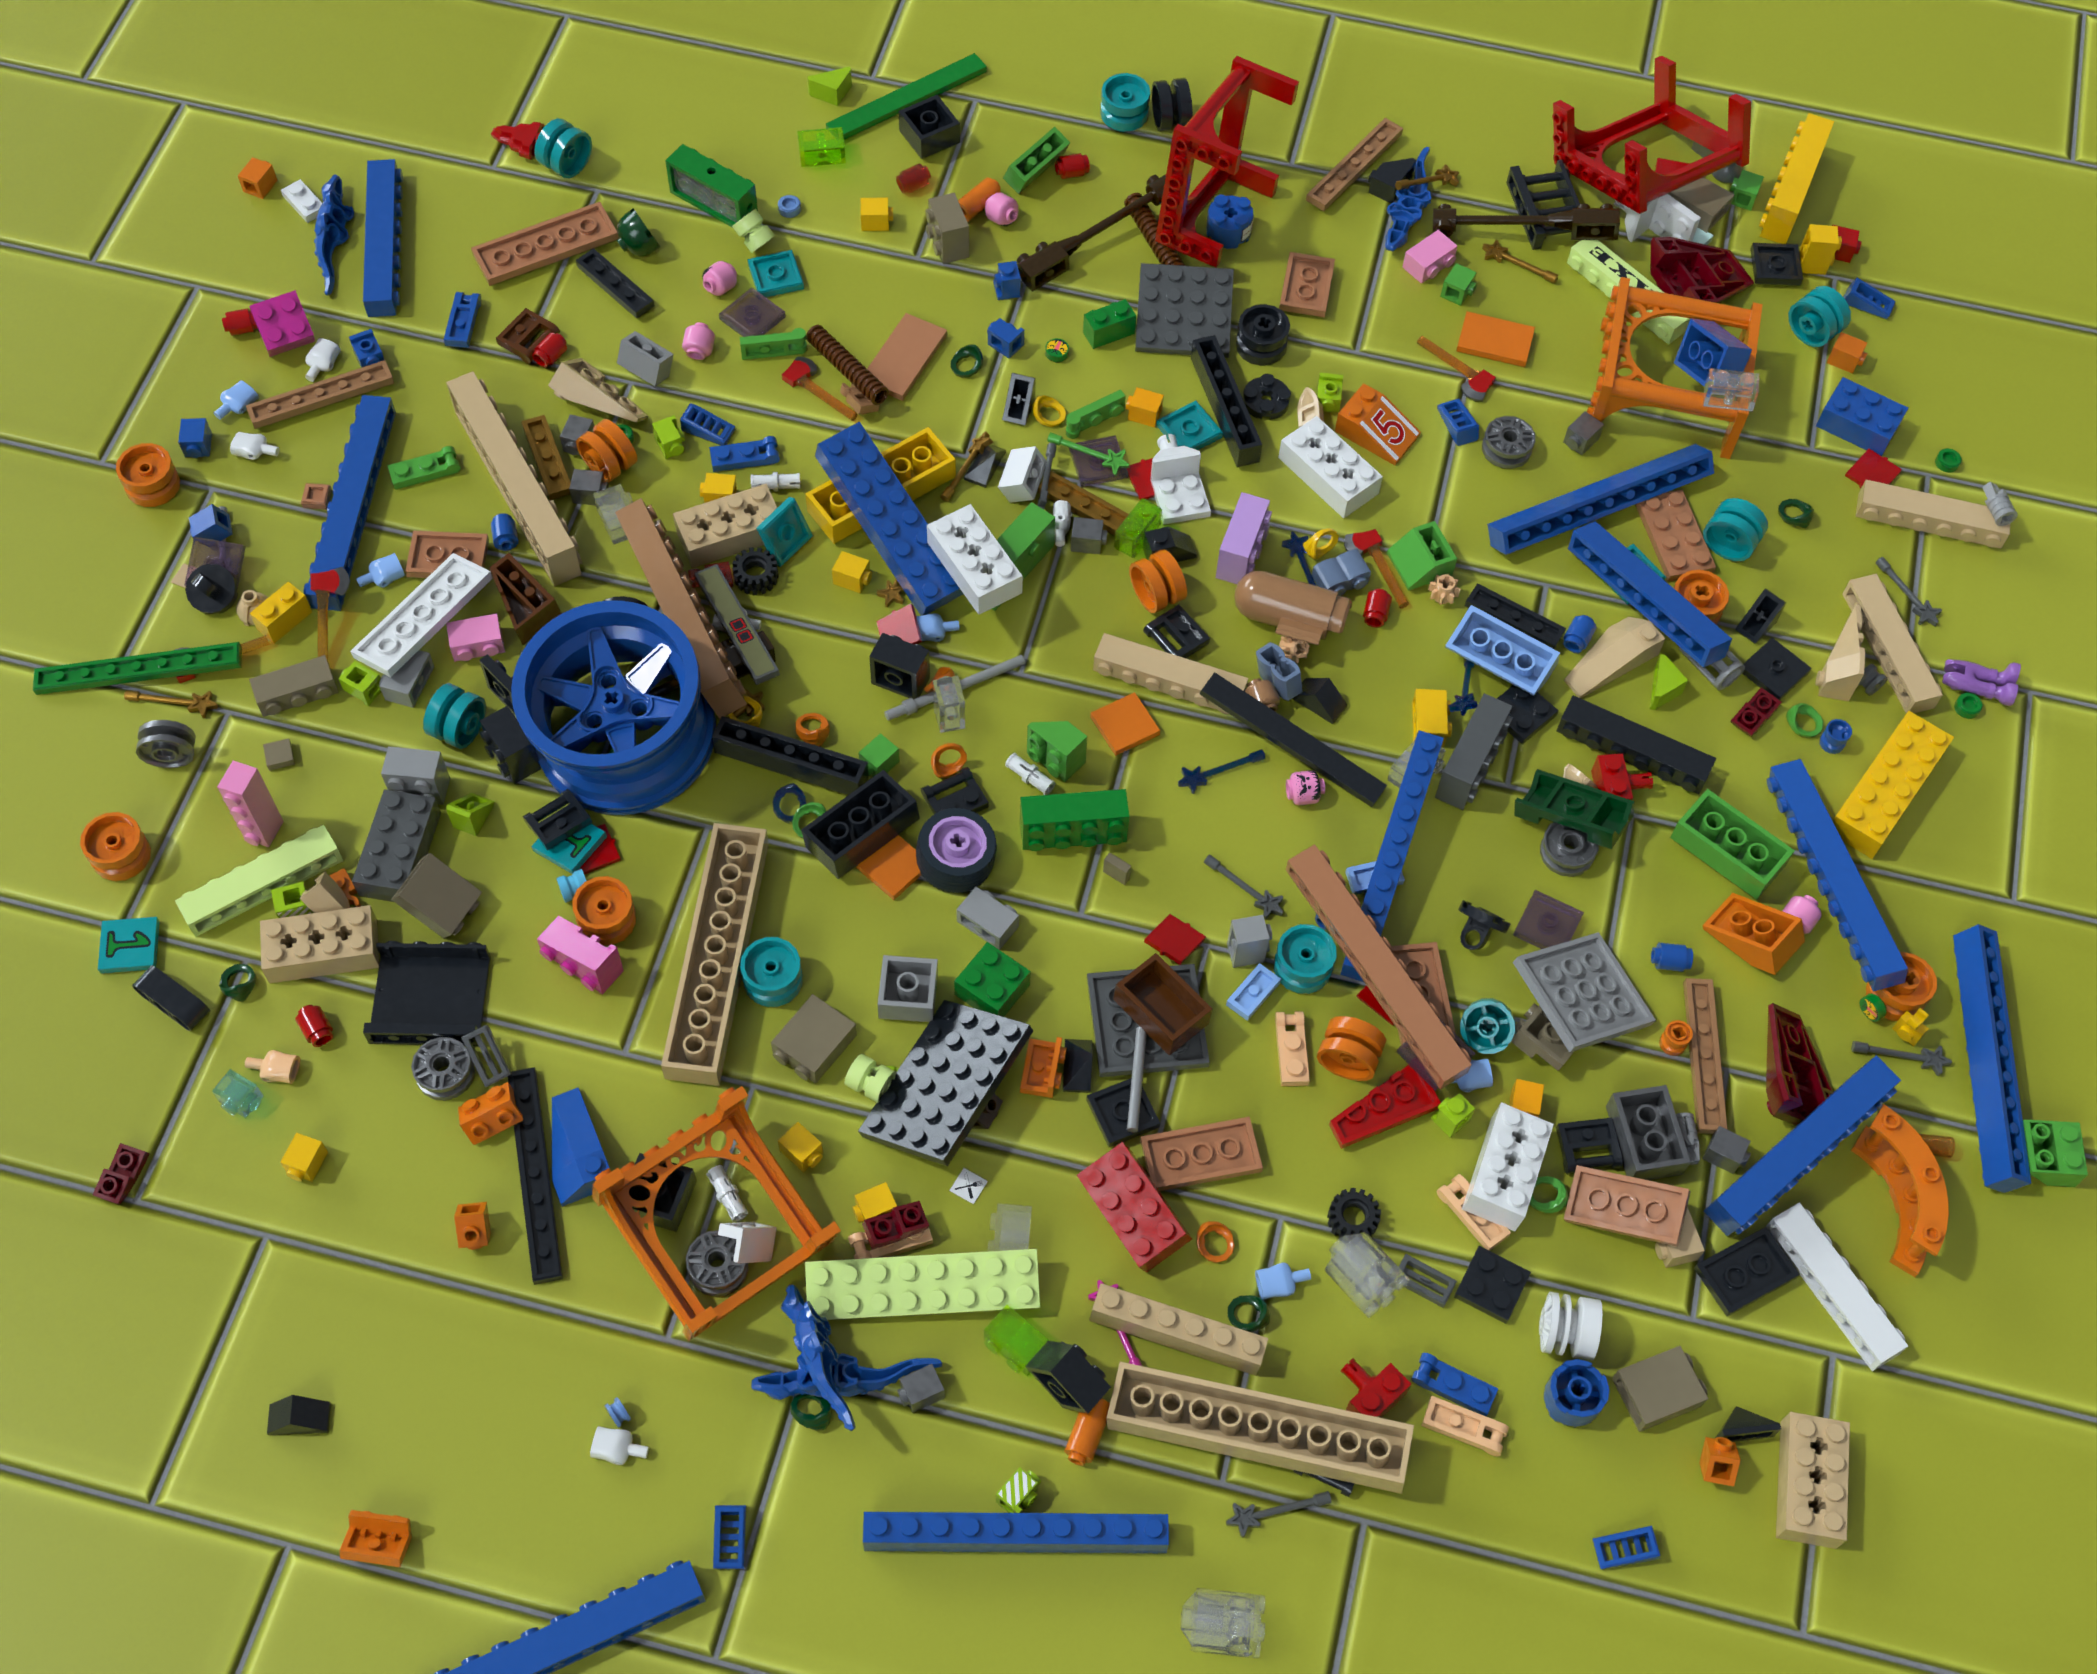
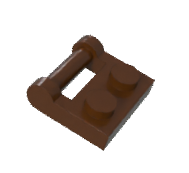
M525 308L496 337V341L499 346L519 356L525 363L530 364L534 360L532 357L534 348L549 333L559 334L560 330L554 323ZM541 329L544 330L528 349L524 347Z

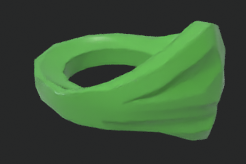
M1799 703L1792 706L1786 713L1790 727L1799 736L1806 738L1815 737L1822 731V717L1812 706ZM1798 713L1801 715L1806 714L1813 718L1816 724L1815 730L1809 732L1800 728L1795 721L1796 715Z
M810 802L797 809L792 826L798 837L803 838L802 831L798 826L800 818L811 812L818 817L826 812L824 805Z
M1550 1176L1537 1178L1535 1187L1542 1183L1550 1184L1558 1190V1196L1555 1201L1540 1203L1534 1199L1532 1193L1530 1205L1533 1208L1544 1213H1555L1567 1206L1569 1193L1561 1180Z

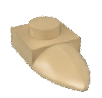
M1305 388L1300 396L1297 408L1299 428L1316 416L1324 422L1323 405L1319 402L1318 396L1312 389Z

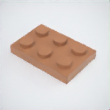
M1290 252L1279 309L1325 318L1335 259Z
M413 531L405 571L407 577L427 578L453 553L484 568L489 544L488 534Z

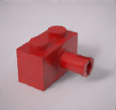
M1623 754L1597 755L1591 773L1593 782L1598 786L1599 790L1633 800L1632 790L1653 788V778H1649L1652 777V773L1629 774Z
M1354 1358L1340 1371L1359 1389L1358 1394L1349 1401L1346 1411L1382 1418L1408 1393L1412 1385L1392 1363L1387 1365L1376 1377H1371Z

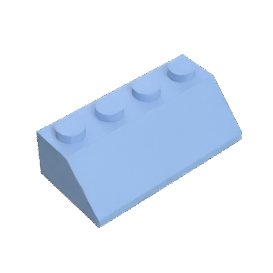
M1473 605L1469 607L1445 645V648L1533 696L1545 685L1557 666L1560 652Z

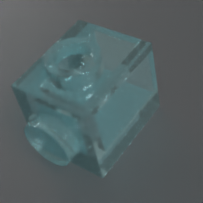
M231 1069L212 1090L218 1101L222 1103L220 1106L226 1112L233 1116L238 1113L245 1118L250 1112L258 1108L263 1097L256 1084Z

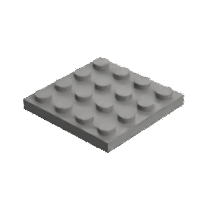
M1599 932L1518 956L1513 961L1516 969L1569 1053L1649 1027L1656 1021Z

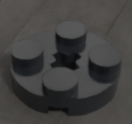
M1263 374L1261 377L1251 380L1245 386L1243 401L1249 414L1253 417L1262 419V416L1270 417V420L1277 419L1288 410L1291 391L1282 381L1274 378L1273 375ZM1263 396H1269V397H1271V400H1269V399L1263 400L1262 397H1263Z

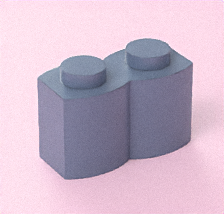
M1358 549L1344 552L1336 558L1326 559L1313 566L1312 577L1317 586L1337 591L1340 596L1344 595L1347 590H1358L1365 587L1371 575V571Z
M1270 642L1256 651L1259 675L1263 680H1269L1273 683L1279 697L1289 701L1303 692L1298 665L1293 660L1286 658L1283 650L1278 645Z

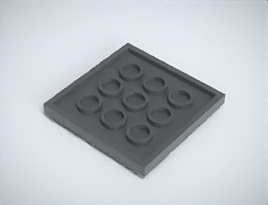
M1141 263L1135 352L1191 355L1193 340L1215 335L1224 357L1229 358L1234 269Z
M1195 965L1170 966L1199 995ZM1135 969L1087 974L1100 1077L1132 1074L1136 1028L1140 1026L1113 1000L1116 984ZM1204 1028L1170 1056L1147 1034L1143 1073L1209 1067L1210 1062Z

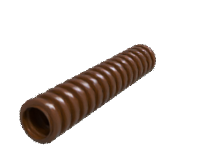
M1133 193L1129 195L1124 201V205L1127 206L1142 197V194ZM1148 204L1130 214L1160 264L1185 266L1176 250L1155 241L1158 220Z
M814 325L808 330L806 340L862 392L874 405H879L887 399L889 389L828 333L826 329L821 325Z

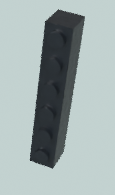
M1216 336L1193 340L1191 351L1192 363L1219 427L1223 432L1236 467L1259 463L1262 442Z
M1574 695L1556 732L1563 734L1566 738L1575 739L1586 744L1591 749H1597L1606 754H1623L1625 762L1633 765L1635 768L1651 772L1664 781H1670L1681 786L1686 791L1700 794L1716 761V758Z
M724 716L721 717L712 735L714 752L842 794H851L869 779L868 762Z

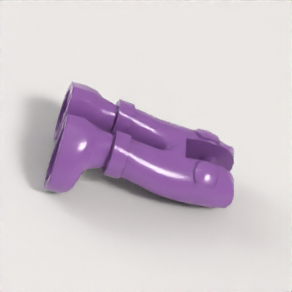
M1947 659L1944 666L1946 673L1943 675L1942 683L1953 690L1973 693L1988 699L1995 698L2003 705L2012 706L2018 692V684L2016 682L2020 674L2021 664L2010 663L2003 672H1998L1997 669H1989L1977 663Z

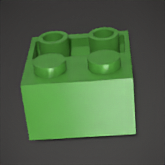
M1435 521L1411 529L1387 550V555L1408 591L1430 584L1432 581L1434 582L1437 574L1441 576L1448 573L1450 576H1453L1457 557Z
M1031 722L1027 726L1028 756L1034 762H1040L1045 766L1053 777H1059L1066 782L1086 763L1087 735L1070 722Z
M2023 1120L2030 1175L2047 1186L2076 1187L2088 1175L2080 1123Z

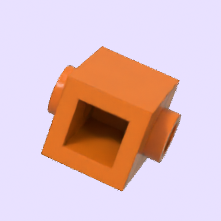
M487 1202L458 1204L454 1215L458 1247L476 1250L487 1246L491 1235Z
M1705 1437L1699 1462L1704 1481L1734 1487L1741 1461L1736 1443L1723 1437Z

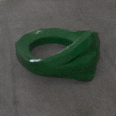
M974 344L960 348L951 360L952 371L955 375L962 378L976 374L983 365L982 352ZM970 356L976 360L975 366L969 371L962 372L956 368L957 363L963 358Z
M1787 499L1779 505L1778 513L1786 523L1807 528L1812 520L1814 509L1811 505L1798 499ZM1794 506L1799 508L1803 514L1797 517H1790L1784 512V509Z
M235 964L227 968L221 975L220 989L224 995L243 1002L255 986L256 975L250 966ZM237 972L248 974V981L246 983L229 987L228 980L233 974Z
M1239 1296L1233 1299L1228 1306V1319L1236 1328L1254 1332L1269 1324L1270 1313L1268 1306L1257 1296ZM1241 1304H1250L1260 1312V1317L1257 1322L1241 1323L1234 1316L1235 1309Z
M798 1394L790 1404L791 1415L804 1427L813 1430H825L829 1426L832 1408L831 1404L823 1397ZM804 1399H813L820 1403L822 1411L817 1415L805 1414L798 1410L797 1405Z

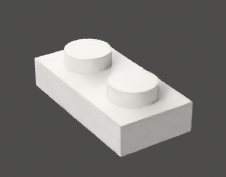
M301 179L281 189L283 197L307 223L317 218L322 202Z

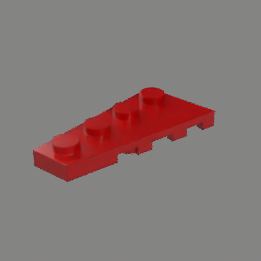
M1415 1058L1401 1071L1398 1070L1390 1076L1382 1085L1371 1090L1363 1099L1356 1101L1333 1118L1329 1126L1342 1149L1438 1110L1441 1102L1418 1059Z

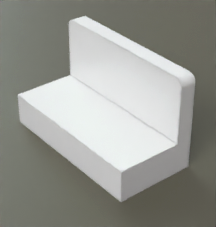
M757 1222L720 1223L718 1235L737 1239L733 1260L735 1263L768 1262L772 1260L777 1227Z

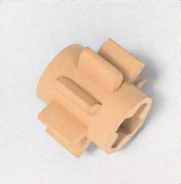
M1448 573L1441 576L1437 574L1434 582H1430L1428 588L1429 591H1432L1430 599H1434L1440 605L1448 602L1453 604L1454 597H1458L1460 593V588L1457 587L1458 579H1454Z
M1281 636L1279 647L1283 650L1285 657L1293 660L1295 663H1299V658H1307L1310 647L1308 642Z

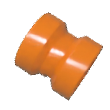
M1681 1020L1670 1022L1660 1037V1048L1668 1055L1679 1056L1685 1051L1692 1039V1028Z

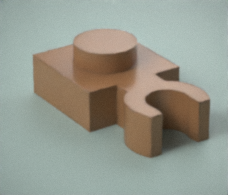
M842 383L840 393L847 397L846 402L855 412L867 414L879 410L880 404L874 405L853 384H851V387H848L845 383Z

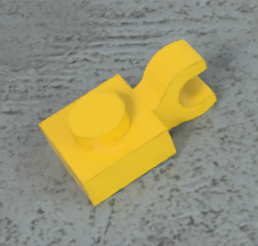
M1921 1008L1914 1015L1906 1011L1892 1029L1897 1032L1902 1040L1909 1042L1914 1047L1929 1029L1923 1024L1929 1014Z

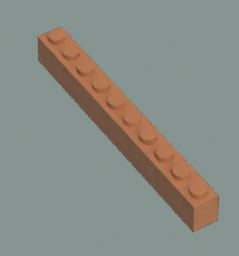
M1314 844L1288 860L1286 866L1287 873L1440 1090L1468 1073L1472 1065L1468 1052L1464 1048H1459L1454 1041L1455 1036L1450 1027L1444 1026L1438 1018L1439 1013L1432 1003H1427L1422 996L1423 991L1420 985L1415 980L1412 981L1403 961L1399 958L1396 959L1391 952L1392 948L1389 941L1384 936L1380 937L1376 931V924L1373 919L1363 913L1360 908V901L1354 893L1350 894L1346 889L1342 875L1339 872H1334L1329 865L1330 860L1323 850L1319 851Z

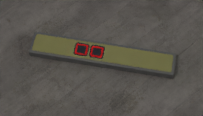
M716 564L694 573L698 585L755 684L758 685L779 676L776 664L719 566Z

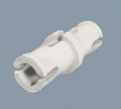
M773 472L771 475H751V488L767 484L768 488L773 489L774 492L779 491V489H800V473L778 474V472Z
M1016 753L1011 754L1007 759L1006 767L1021 776L1024 783H1030L1044 795H1048L1053 790L1055 782L1038 771L1039 768L1035 764L1030 765Z
M722 1165L711 1168L706 1175L715 1188L717 1200L723 1203L732 1222L744 1219L748 1211L739 1198L738 1188L736 1185H732Z

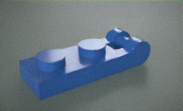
M464 292L455 293L443 339L445 346L469 348L478 309L481 307V294L472 293V295H465Z
M767 436L763 440L709 447L713 472L778 463L780 456L776 450L778 446L777 439L774 436Z
M1422 1353L1419 1360L1421 1365L1418 1370L1414 1371L1411 1378L1412 1382L1483 1416L1488 1415L1498 1388L1438 1360L1432 1354ZM1431 1370L1439 1374L1437 1380L1430 1378Z

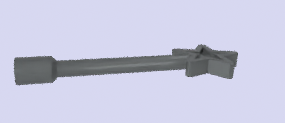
M1054 443L1047 444L1046 449L1047 460L1041 494L1038 499V506L1042 509L1045 508L1047 503V489L1051 466L1056 454L1057 446Z
M1884 557L1879 558L1875 564L1883 572H1886L1915 604L1912 612L1920 617L1918 624L1921 625L1927 621L1935 627L1938 624L1936 616L1941 613L1942 609L1932 608L1928 600L1923 605L1891 569V565Z
M1209 854L1206 857L1204 863L1214 871L1218 870L1258 900L1255 901L1254 906L1263 910L1264 919H1267L1271 913L1282 916L1283 911L1279 907V904L1283 901L1282 895L1272 897L1268 890H1265L1263 896L1223 867L1221 862Z
M1853 1041L1851 1047L1852 1052L1864 1054L1870 1052L1922 1061L1924 1063L1921 1065V1068H1932L1937 1076L1942 1074V1066H1950L1952 1060L1942 1056V1046H1939L1934 1052L1923 1048L1921 1054L1869 1046L1868 1043Z
M1329 1491L1315 1494L1312 1498L1253 1512L1254 1504L1246 1509H1242L1238 1504L1233 1503L1232 1508L1235 1516L1228 1519L1226 1525L1238 1526L1240 1536L1243 1538L1248 1527H1260L1257 1519L1312 1505L1318 1507L1332 1503Z

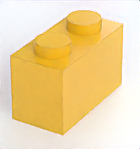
M1809 225L1799 249L1802 273L1826 275L1829 266H1832L1834 263L1836 250H1839L1841 247L1842 238L1838 236V226Z
M287 582L250 612L256 629L275 644L311 614L312 610L305 594L290 582Z
M1415 690L1412 700L1413 746L1419 730L1443 737L1441 747H1444L1447 737H1451L1452 722H1448L1447 718L1451 713V700H1447L1446 690Z

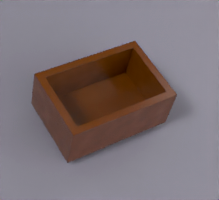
M1157 953L1152 955L1115 986L1113 1000L1169 1056L1210 1022L1213 1008Z

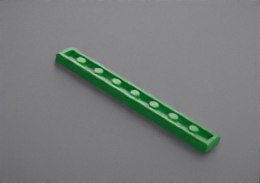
M973 53L826 123V129L839 143L898 115V111L942 94L986 73L987 66Z
M239 642L36 668L34 669L33 691L36 695L237 669L241 668L242 646Z

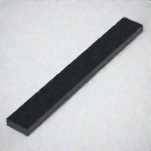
M1214 672L1202 688L1201 696L1367 805L1373 807L1387 785L1217 673Z
M533 1067L511 1071L512 1075L508 1076V1083L514 1090L515 1105L523 1115V1121L514 1125L532 1280L534 1285L561 1280L563 1279L537 1071Z

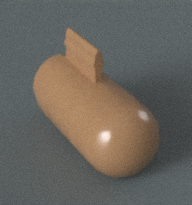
M1251 571L1244 575L1238 582L1234 595L1235 606L1248 619L1276 626V634L1319 645L1320 639H1326L1328 630L1336 633L1343 632L1349 609L1352 606L1351 599L1340 596L1337 591L1266 571Z

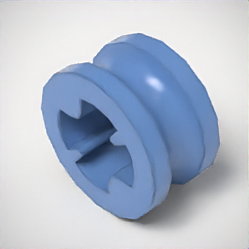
M618 1397L614 1399L613 1404L609 1405L607 1403L604 1405L618 1428L621 1427V1423L624 1420H631Z

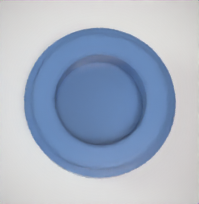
M793 195L781 197L778 201L779 213L786 218L797 216L801 212L800 200Z

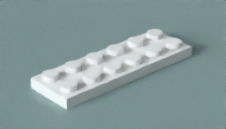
M453 553L350 651L353 658L391 678L493 579L491 572Z

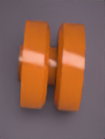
M604 419L595 425L593 432L587 431L576 440L577 449L591 471L603 472L605 482L610 483L621 474V470L626 471L637 462V454L629 438L615 423L608 419Z
M141 443L132 446L124 451L117 460L116 472L128 498L137 505L156 507L165 504L174 498L180 489L181 480L168 451L160 445Z
M1159 550L1151 554L1149 560L1142 558L1131 563L1129 575L1132 586L1141 604L1150 613H1157L1165 609L1168 603L1176 604L1187 597V585L1182 570L1175 558L1167 550Z
M1699 569L1682 574L1673 588L1717 625L1728 604L1729 591L1727 585L1719 576L1710 571Z
M111 812L95 817L86 825L81 834L80 846L85 857L95 872L104 879L122 881L132 878L146 867L150 859L151 847L147 838L141 831L138 823L127 814Z
M609 876L595 877L584 882L577 889L573 897V913L577 926L583 929V934L589 938L593 934L601 939L599 944L606 946L619 943L632 933L636 924V911L632 895L624 883L619 879Z
M1900 952L1908 967L1905 983L1877 991L1872 990L1869 982L1866 985V995L1869 993L1875 994L1884 1002L1886 1006V1016L1884 1018L1888 1020L1898 1021L1906 1011L1914 1015L1919 1008L1923 1010L1937 990V978L1933 968L1924 959L1915 954Z
M1338 1016L1330 1019L1325 1032L1326 1039L1322 1041L1317 1054L1319 1063L1333 1074L1349 1080L1368 1081L1372 1079L1379 1063L1378 1058L1381 1057L1387 1041L1385 1035L1377 1027L1358 1018Z

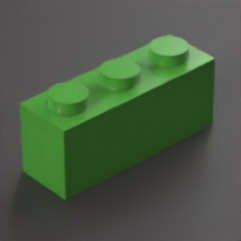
M1053 127L1009 165L1003 179L1020 194L1052 166L1059 156L1064 155L1070 142L1056 127Z

